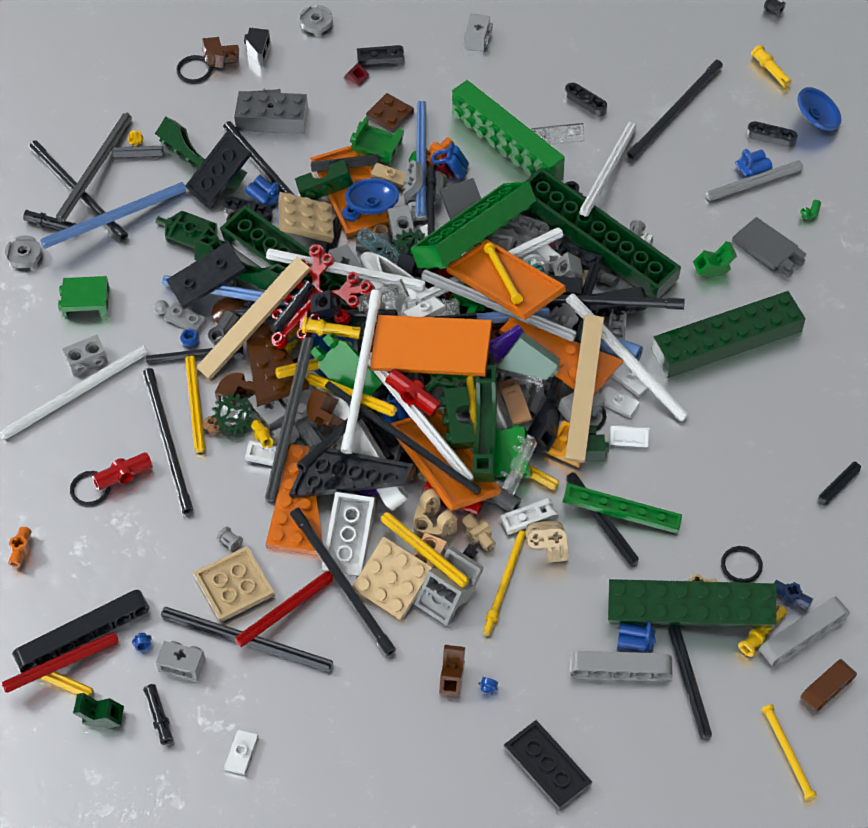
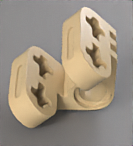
M433 488L425 491L420 497V505L416 507L413 521V530L421 539L425 533H428L446 541L457 532V517L452 511L446 510L438 516L437 526L433 528V523L430 519L441 508L440 496Z
M536 522L527 526L525 533L529 546L536 549L546 548L548 563L568 561L567 536L561 522Z

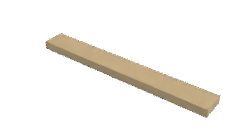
M296 257L196 368L211 380L312 269Z
M587 314L584 316L565 460L585 462L604 317Z

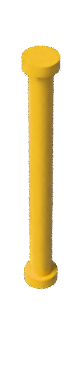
M487 243L484 246V251L489 254L511 295V301L513 304H520L523 301L522 295L518 293L495 251L494 244Z
M773 704L763 707L761 710L763 714H766L805 793V800L815 799L818 795L816 791L812 790L774 713L775 708Z

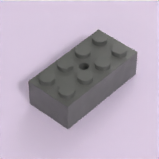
M239 91L234 115L235 126L239 131L305 134L308 114L307 94Z

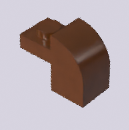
M219 37L202 38L203 56L209 65L224 68V63L239 61L238 45L221 46Z
M232 373L225 376L215 390L216 401H221L222 396L227 398L230 393H232L233 398L236 394L250 398L255 395L253 381H245L244 373Z
M314 388L307 403L309 419L313 423L324 427L326 425L330 427L334 425L339 426L345 421L332 414L339 399Z
M444 645L439 694L460 696L465 666V647Z

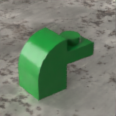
M726 241L715 253L703 250L693 263L698 276L712 278L730 271L731 267L729 264L737 255L732 243Z

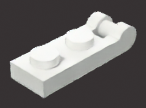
M544 499L500 515V520L507 535H510L519 530L526 529L531 523L554 521L559 515L553 509L551 499Z

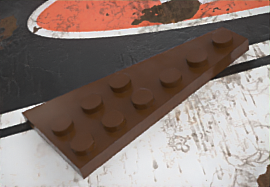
M265 321L246 341L257 407L289 396L294 375L281 379L277 378L275 374L277 367L294 364L284 348L277 349L272 344L273 332ZM306 378L302 391L309 389V383Z

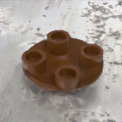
M225 297L217 301L211 312L215 324L217 325L225 311H230L236 315V308L244 307L245 302L242 299Z

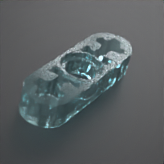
M362 228L359 230L357 239L362 245L373 253L387 258L395 265L397 264L401 252L398 248L372 229ZM365 233L367 234L368 237H370V238L373 239V240H372V241L366 240V237L364 236ZM379 241L383 243V249L381 251H377L376 244ZM387 251L394 253L395 259H392V257L389 254H387Z

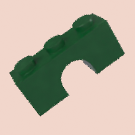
M343 159L328 165L329 172L322 178H314L311 172L295 178L300 196L316 200L350 187L353 181L345 160Z
M467 387L445 388L442 396H439V402L442 403L440 407H444L442 423L447 428L445 441L453 450L473 448L475 444L473 423L464 424L456 418V414L468 411L470 403Z

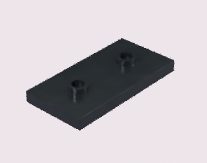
M226 131L187 182L186 188L202 204L210 209L253 153L235 136Z
M228 241L166 279L183 309H186L247 270Z
M537 720L504 744V749L559 810L592 785L591 779Z

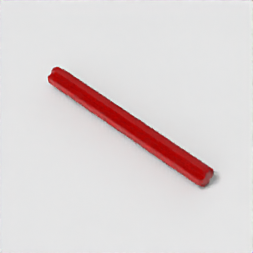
M329 571L322 573L237 635L235 642L239 647L245 646L332 582V574Z
M112 632L3 681L1 683L5 693L20 688L119 642L118 636L115 632Z

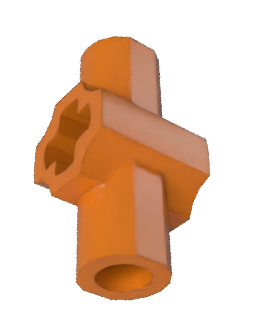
M446 137L440 144L433 142L428 150L426 166L433 167L435 164L431 161L432 155L438 150L448 149L450 143L454 144L453 140ZM444 154L438 155L435 160H441V156Z
M19 527L17 535L10 538L11 554L8 564L12 567H21L23 559L30 555L31 549L28 542L32 531L28 527Z

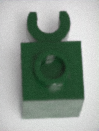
M589 425L585 462L605 461V455L609 453V442H605V434L596 435V425Z

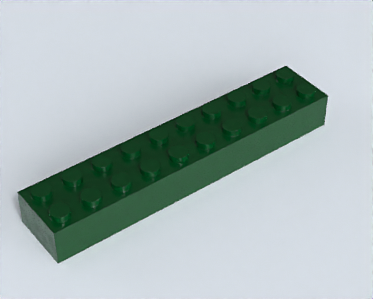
M542 167L525 181L530 182L536 202L530 205L528 210L553 228H560L564 236L582 249L602 255L604 257L603 264L635 287H643L646 295L650 298H660L679 279L681 270L679 264L597 206H593L587 217L580 215V208L586 198Z
M246 205L220 227L224 241H229L232 247L261 268L270 267L275 264L287 268L290 265L267 259L266 253L268 249L311 257L306 247L283 231H280L279 228ZM324 271L320 276V289L323 292L339 290L346 283L347 276ZM307 274L301 282L305 283L308 280L312 283V276ZM355 294L360 304L356 308H351L340 297V309L368 310L370 298H365L362 294ZM351 319L347 326L359 327L366 319Z

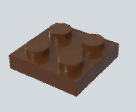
M386 93L366 113V117L394 133L414 113V107Z

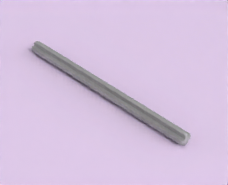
M424 270L421 275V279L554 335L569 341H574L577 332L536 314L523 320L477 290L429 270Z

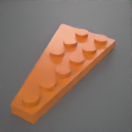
M511 317L500 329L499 334L502 335L519 324L528 336L561 359L558 364L560 369L555 376L574 389L580 343L569 341ZM599 351L594 395L617 371L624 360Z
M290 444L266 540V548L318 555L303 531L290 516L292 510L300 508L322 541L316 496L291 498L289 495L300 471L296 464L309 452V446Z

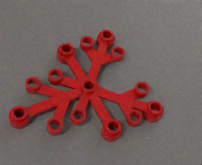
M315 244L309 249V255L313 259V267L307 259L301 258L312 269L308 274L312 276V285L316 288L307 297L305 305L297 310L292 317L293 319L285 326L283 331L273 334L271 341L277 349H283L287 346V336L299 323L300 329L297 331V337L303 341L304 337L310 336L309 332H306L304 336H301L304 317H308V312L311 310V295L323 292L320 289V276L335 261L331 254H326L321 245ZM350 272L347 275L346 283L339 290L332 292L345 300L351 308H356L359 306L360 301L355 294H362L363 297L370 298L371 290L376 289L370 281H363L360 286L352 287L359 282L360 278L356 272ZM300 282L295 288L300 289L304 283ZM288 295L285 298V304L288 305L294 296ZM340 309V314L334 315V320L337 324L347 325L351 317L346 310ZM274 310L272 317L276 320L278 318L276 316L281 314L282 310ZM312 314L309 319L315 320L318 318L320 321L321 318Z

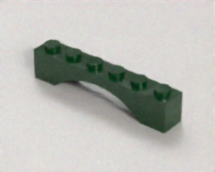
M165 116L155 135L160 137L159 141L166 146L171 145L172 151L179 155L182 153L186 161L196 163L195 167L198 169L205 159L192 146L187 129L175 120ZM241 168L226 189L232 188L237 190L248 172Z
M207 234L194 240V260H199L223 245L221 240ZM242 262L247 271L236 278L257 286L259 289L267 290L286 267L275 264L270 267L261 268Z
M487 365L486 376H476V436L473 453V476L475 482H495L498 390L496 365Z

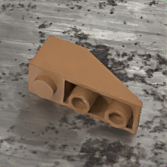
M516 376L498 382L513 426L524 425L532 420Z

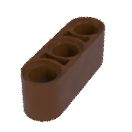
M839 659L805 689L800 698L817 713L853 681L857 672L844 660Z

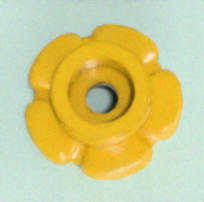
M132 130L129 133V144L133 146L142 144L143 135L140 130Z

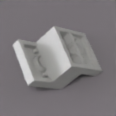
M452 546L447 549L444 558L469 578V583L462 588L435 567L428 571L414 602V605L446 626L451 623L457 608L470 600L484 569L482 565Z

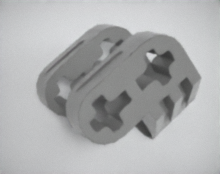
M415 160L408 164L406 179L403 180L405 205H408L410 202H416V193L420 190L423 183V166ZM434 171V177L436 178V186L434 187L435 206L442 199L439 190L443 188V175Z

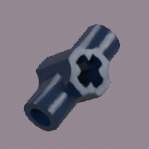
M778 580L774 582L777 583L776 595L781 597L784 602L783 605L789 608L798 605L805 610L809 609L813 598L802 593L803 591L799 584L795 582L784 584Z

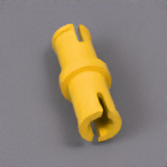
M254 420L251 423L254 436L261 442L263 448H266V446L267 448L272 447L274 441L270 436L269 429L263 425L261 420L259 422Z

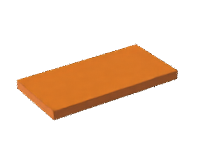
M351 146L311 157L310 163L312 161L365 155L351 150ZM371 166L348 168L353 184L360 180L370 179L372 173ZM329 170L315 173L318 178H322L328 174ZM349 187L326 195L330 204H332L336 216L339 218L347 238L372 231L379 224L389 225L388 211L376 215L360 213L359 218L354 222L344 219L342 211L348 206L345 200V193Z
M488 239L446 267L449 274L523 320L535 314L566 291L565 285L494 244L495 251L518 293L523 297V301L520 304H513L511 295L489 254L484 251V246L487 243H493Z
M378 315L370 369L371 371L391 372L393 369H397L399 372L486 376L492 320Z
M440 409L433 416L423 413L445 440L447 428L446 425L443 426V413ZM411 417L391 423L392 426L451 467ZM397 439L450 511L500 495L501 488L496 482H475L473 480V483L482 488L481 492L476 495ZM470 448L453 450L473 474V452Z

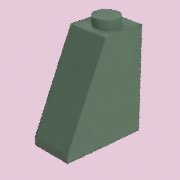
M523 332L501 360L498 367L503 370L547 380L550 375L555 376L560 369L558 364L561 359Z

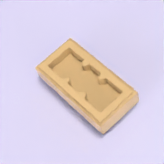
M376 162L370 178L387 180L403 190V180L406 179V173Z

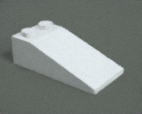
M335 492L326 549L343 574L359 576L363 570L377 501L373 497ZM323 562L321 570L329 571Z

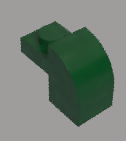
M79 693L76 697L73 714L82 718V724L87 726L112 728L121 725L124 706L111 698L97 701L85 693Z

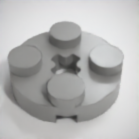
M316 5L317 7L313 8L308 6L300 13V26L305 31L314 33L316 36L322 35L333 24L332 13L329 8L323 5Z
M18 236L15 238V241L12 243L10 241L6 245L5 255L11 267L34 268L42 257L41 245L32 236Z
M563 303V306L560 308L557 306L553 308L548 320L570 329L578 322L579 317L570 305Z

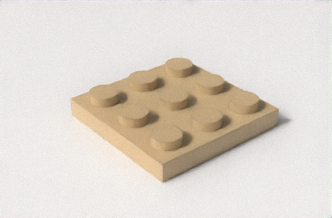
M280 192L278 197L280 231L332 243L334 238L332 204Z
M383 537L352 587L365 598L399 620H403L417 598L428 571L433 569V567Z
M248 546L193 572L196 581L220 623L275 596L273 589Z

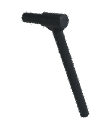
M243 345L233 355L235 359H242L244 357ZM213 348L147 355L146 362L185 359L187 356L203 357Z

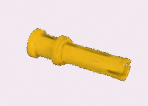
M763 45L755 47L751 52V56L756 58L760 62V66L766 68L783 88L789 87L792 80L773 61V56L765 51Z
M304 317L302 333L309 332L323 336L332 332L335 336L359 340L361 327L327 323L324 319L319 321Z
M779 604L776 605V625L787 614L785 607H780ZM773 628L751 629L749 636L738 644L740 651L746 656L752 657L758 646L765 643L766 636Z

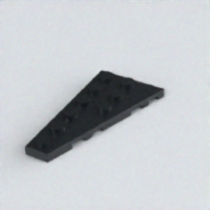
M312 445L308 453H310L315 447H317V445ZM329 448L306 472L299 471L289 495L291 498L335 494V492L344 493L409 485L416 467L410 463L353 452L352 454H345L341 450Z

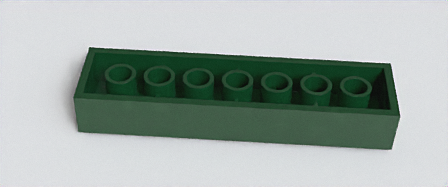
M785 291L653 336L651 350L665 375L669 378L802 332L806 318L790 292Z
M609 579L608 621L615 624H620V622L647 624L649 621L652 625L776 628L777 583Z

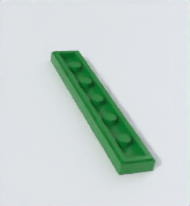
M567 483L562 501L563 503L676 534L679 532L682 514L570 483Z

